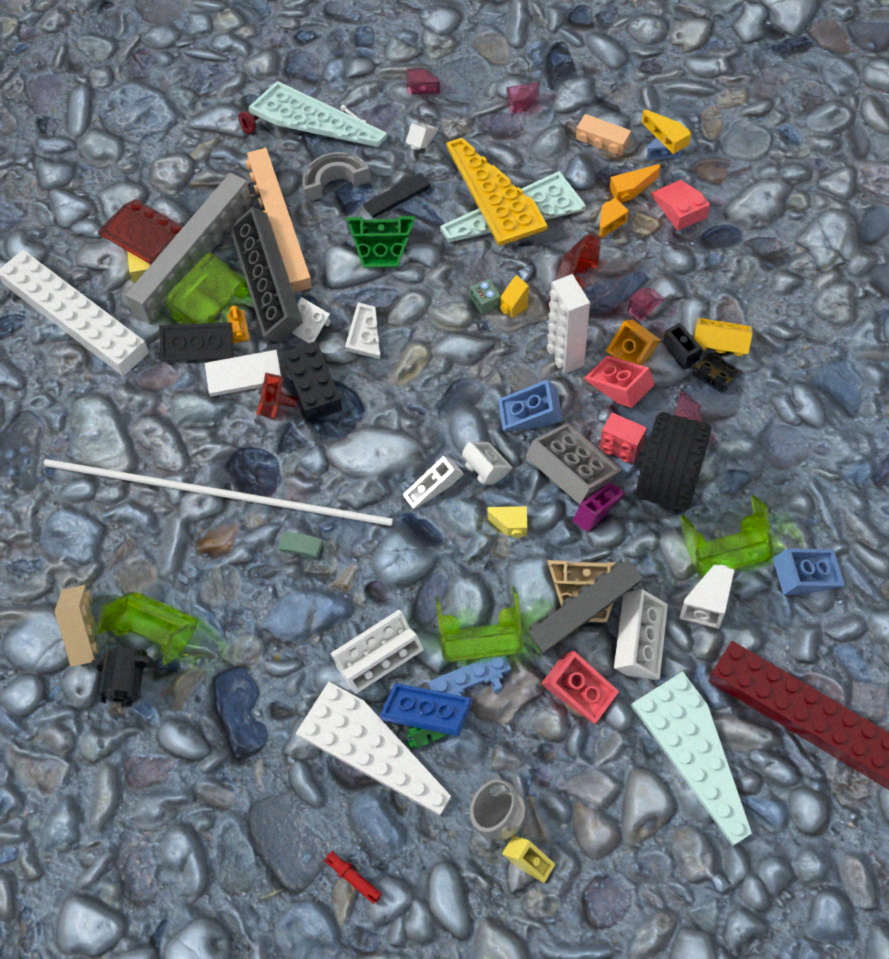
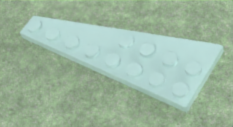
M560 171L521 189L523 194L534 200L544 220L581 212L586 209L584 202ZM479 208L440 226V231L448 242L491 233Z

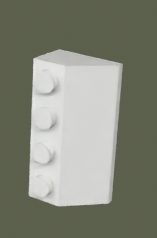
M643 589L627 592L623 595L614 669L627 676L660 680L668 604Z

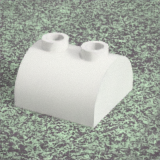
M469 441L462 452V457L467 461L465 464L466 468L472 472L476 471L479 474L477 477L478 481L484 485L500 481L513 468L489 442Z

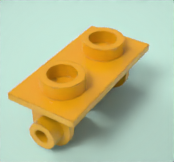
M232 306L227 314V319L233 325V343L250 340L244 310L240 311L237 306Z

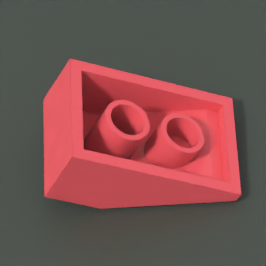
M682 180L651 192V196L677 231L708 217L710 207L708 201L701 192Z
M608 355L585 377V381L616 403L630 408L655 385L648 367Z
M575 651L565 652L541 683L555 697L593 724H596L619 693L612 684Z

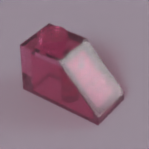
M407 68L408 95L440 93V79L424 68Z
M539 82L506 87V100L510 114L528 110L539 96Z
M640 288L629 298L627 311L641 321L660 305L665 298L653 288Z

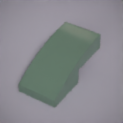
M284 532L278 549L284 553H298L301 557L318 558L324 541L305 534Z

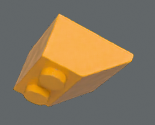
M624 320L606 352L615 358L642 365L652 356L661 340L634 320Z

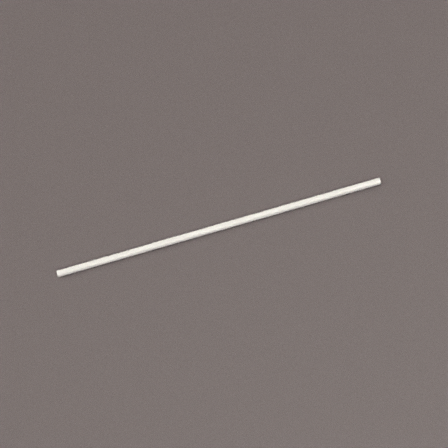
M49 459L44 461V466L387 526H392L393 524L392 518Z

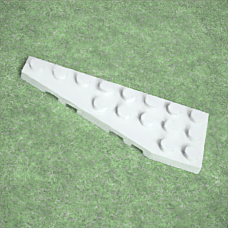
M331 682L327 683L297 730L296 736L441 817L451 800V795L364 700Z

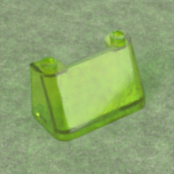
M207 253L169 293L166 301L172 318L181 324L215 323L214 317L235 295L237 298L245 297L249 289L247 282L213 253Z

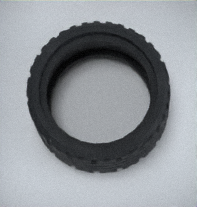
M667 412L657 414L636 487L638 499L659 503V505H666L673 509L677 508V510L681 511L690 509L712 430L708 423L698 422L693 419L689 420V418L679 417L674 414L670 415Z

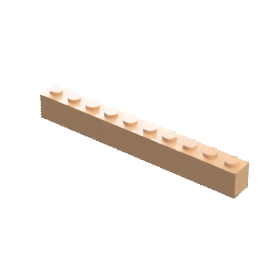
M267 148L248 152L246 165L248 170L252 171L250 173L251 181L256 183L254 189L256 196L260 195V198H258L260 208L264 207L263 212L268 214L293 293L312 288L310 275Z

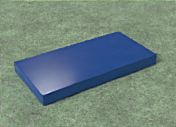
M395 683L380 714V718L387 722L459 736L473 702L472 698Z

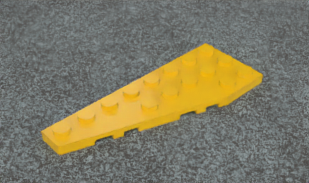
M459 138L446 143L451 157L498 246L547 230V224L534 200L523 194V190L515 187L511 180L494 165L491 166L484 156L481 157L475 152V148L466 140Z

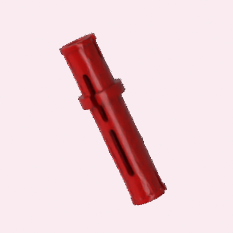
M331 851L326 856L327 858L324 859V862L338 873L337 876L339 878H344L373 905L380 899L382 892L356 872L350 862L346 863L334 851Z

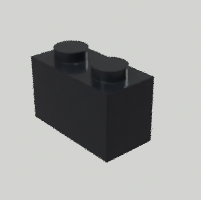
M681 323L665 330L663 344L684 368L700 360L702 347Z

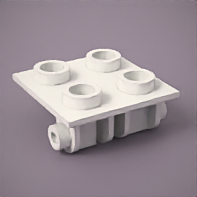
M301 297L297 305L303 323L292 334L311 343L316 340L323 326H329L331 322L329 320L330 313Z

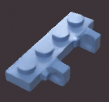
M502 651L428 681V686L433 691L461 696L467 689L490 682L496 694L502 691L500 680L503 679L502 675L511 672V667Z

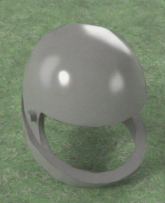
M491 780L481 786L474 795L470 805V818L474 828L482 836L490 840L501 841L515 836L522 829L526 820L527 810L523 798L517 794L514 786L505 780ZM497 785H503L510 789V791H501L494 795L490 794V789Z

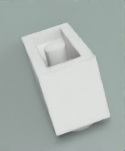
M411 123L406 143L411 144L410 147L416 150L427 148L438 132V128L425 123Z

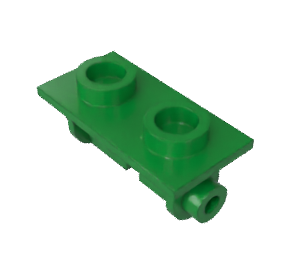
M416 727L409 728V733L404 734L407 738L411 737V740L408 741L411 749L414 747L417 749L428 744L427 735L429 734L432 741L447 736L445 733Z

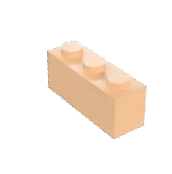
M587 114L583 116L576 129L577 140L620 156L623 155L630 143L631 130Z

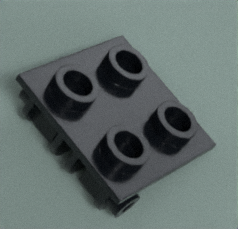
M712 353L696 364L693 371L695 377L705 383L711 379L709 386L713 385V388L719 392H725L728 388L727 385L742 373L734 365L728 364L718 355Z

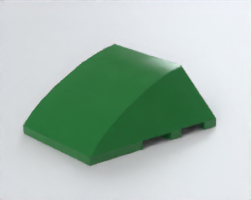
M398 216V219L346 217L363 268H398L416 216Z

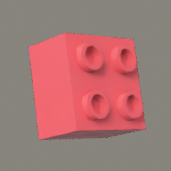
M612 412L602 429L600 449L606 454L619 457L624 462L634 464L644 447L647 428Z

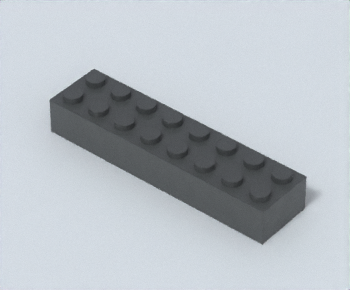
M251 207L230 227V231L263 337L280 343L303 323L268 214Z

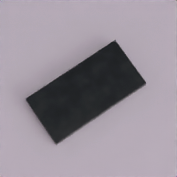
M232 322L159 325L161 362L234 358Z

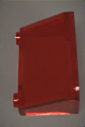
M587 234L564 254L555 281L573 274L584 292L585 281L576 275L577 272L586 274L587 270L591 267L597 269L602 236ZM549 296V299H548V307H549V302H550V300H551V297H550V296Z

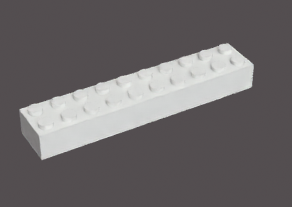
M21 250L0 268V279L7 288L123 377L149 354L143 339L26 251Z

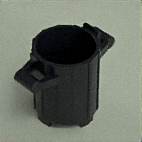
M126 647L107 649L106 652H103L102 659H94L91 662V666L100 672L102 671L99 701L106 704V700L122 703V707H131L132 702H138V699H140L143 670L150 667L154 668L157 662L147 655L148 653L143 649H140V651Z

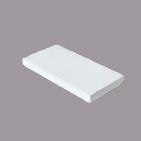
M277 350L205 363L210 397L282 383Z

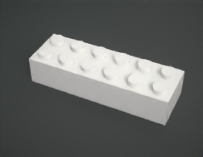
M573 274L551 282V291L549 292L551 300L549 302L550 313H548L549 334H547V350L550 355L553 354L557 367L561 368L564 374L584 366L590 301Z

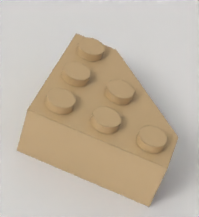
M86 585L63 589L54 611L70 667L91 663L99 653L94 634L96 623L91 609L93 598L91 591H87Z

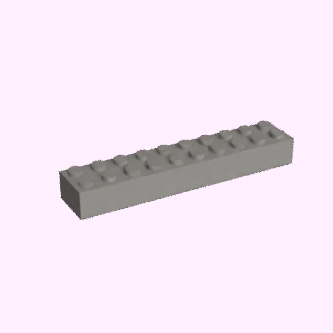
M229 173L126 293L125 296L133 316L151 324L158 318L160 312L169 305L170 300L175 294L179 293L185 282L190 280L191 275L196 269L200 268L206 257L210 256L216 245H219L222 238L230 232V227L251 207L252 199L247 180Z

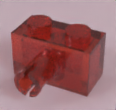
M265 372L256 415L274 419L279 404L296 409L298 397L285 395L281 392L283 376Z

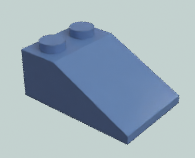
M549 380L542 381L498 399L504 432L547 427L563 421L558 390Z
M787 548L773 557L783 595H802L845 586L834 549Z

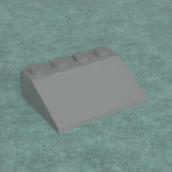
M568 423L534 439L525 456L579 504L583 503L622 472L618 465Z

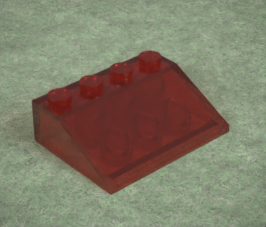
M135 199L124 204L98 231V234L145 262L152 264L184 226Z

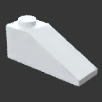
M443 456L403 496L412 508L416 509L451 487L464 473L454 460Z

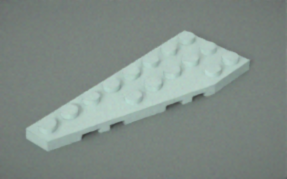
M278 81L249 106L250 113L282 127L378 147L387 138L386 132Z
M681 672L633 702L631 706L732 846H735L750 836L752 832L709 707L686 675Z

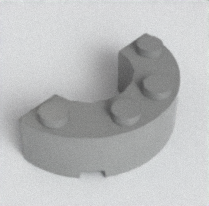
M344 152L328 153L318 157L309 164L308 170L303 175V187L307 203L323 198V188L332 180H348L355 187L371 182L368 165L361 158L349 156L348 153Z

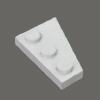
M362 303L357 304L346 341L345 351L380 359L376 309L374 306Z

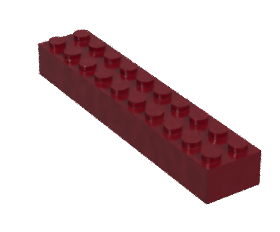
M730 642L711 672L708 682L889 790V732L736 642Z

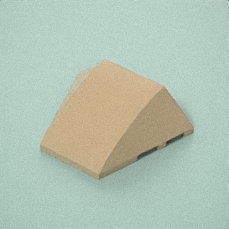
M547 560L561 607H563L562 602L570 596L574 598L578 596V592L583 586L588 583L590 586L595 583L594 580H596L595 578L605 571L608 574L611 571L612 565L616 562L586 563ZM613 604L588 622L607 623Z

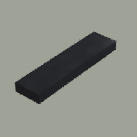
M420 173L364 203V208L372 218H375L429 189L430 183Z

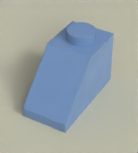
M655 138L648 145L646 158L647 160L681 157L682 150L672 154Z

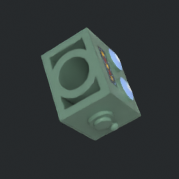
M489 278L470 286V297L481 315L500 307V291L497 286L494 287Z

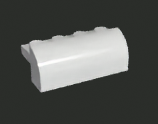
M397 610L330 654L341 676L351 690L357 694L424 649L417 634L410 629L403 613Z

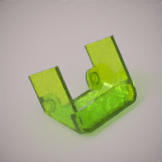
M755 495L751 496L753 514L747 515L741 520V532L705 542L702 533L696 531L695 526L685 515L680 516L684 543L695 570L700 577L703 578L713 565H725L737 571L765 563L772 558L773 545L768 507Z
M515 586L511 587L513 607L503 608L498 615L499 624L459 629V623L455 616L441 614L439 596H435L441 650L445 660L456 662L513 655L523 649L519 597Z
M128 592L102 604L95 634L100 635L110 630L117 636H123L130 632L162 646L161 652L164 656L161 664L166 665L181 656L197 628L198 619L141 593Z

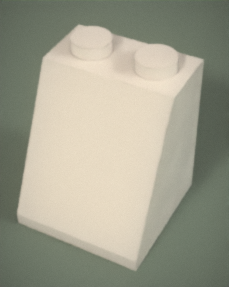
M713 565L685 598L679 619L719 629L725 614L734 569H730L725 565Z

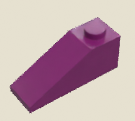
M609 482L580 504L573 522L581 529L589 532L622 499L625 492Z

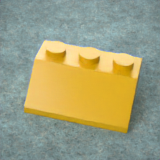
M697 317L694 339L702 347V350L712 348L718 353L730 351L733 352V355L744 356V354L749 353L753 334L752 326Z

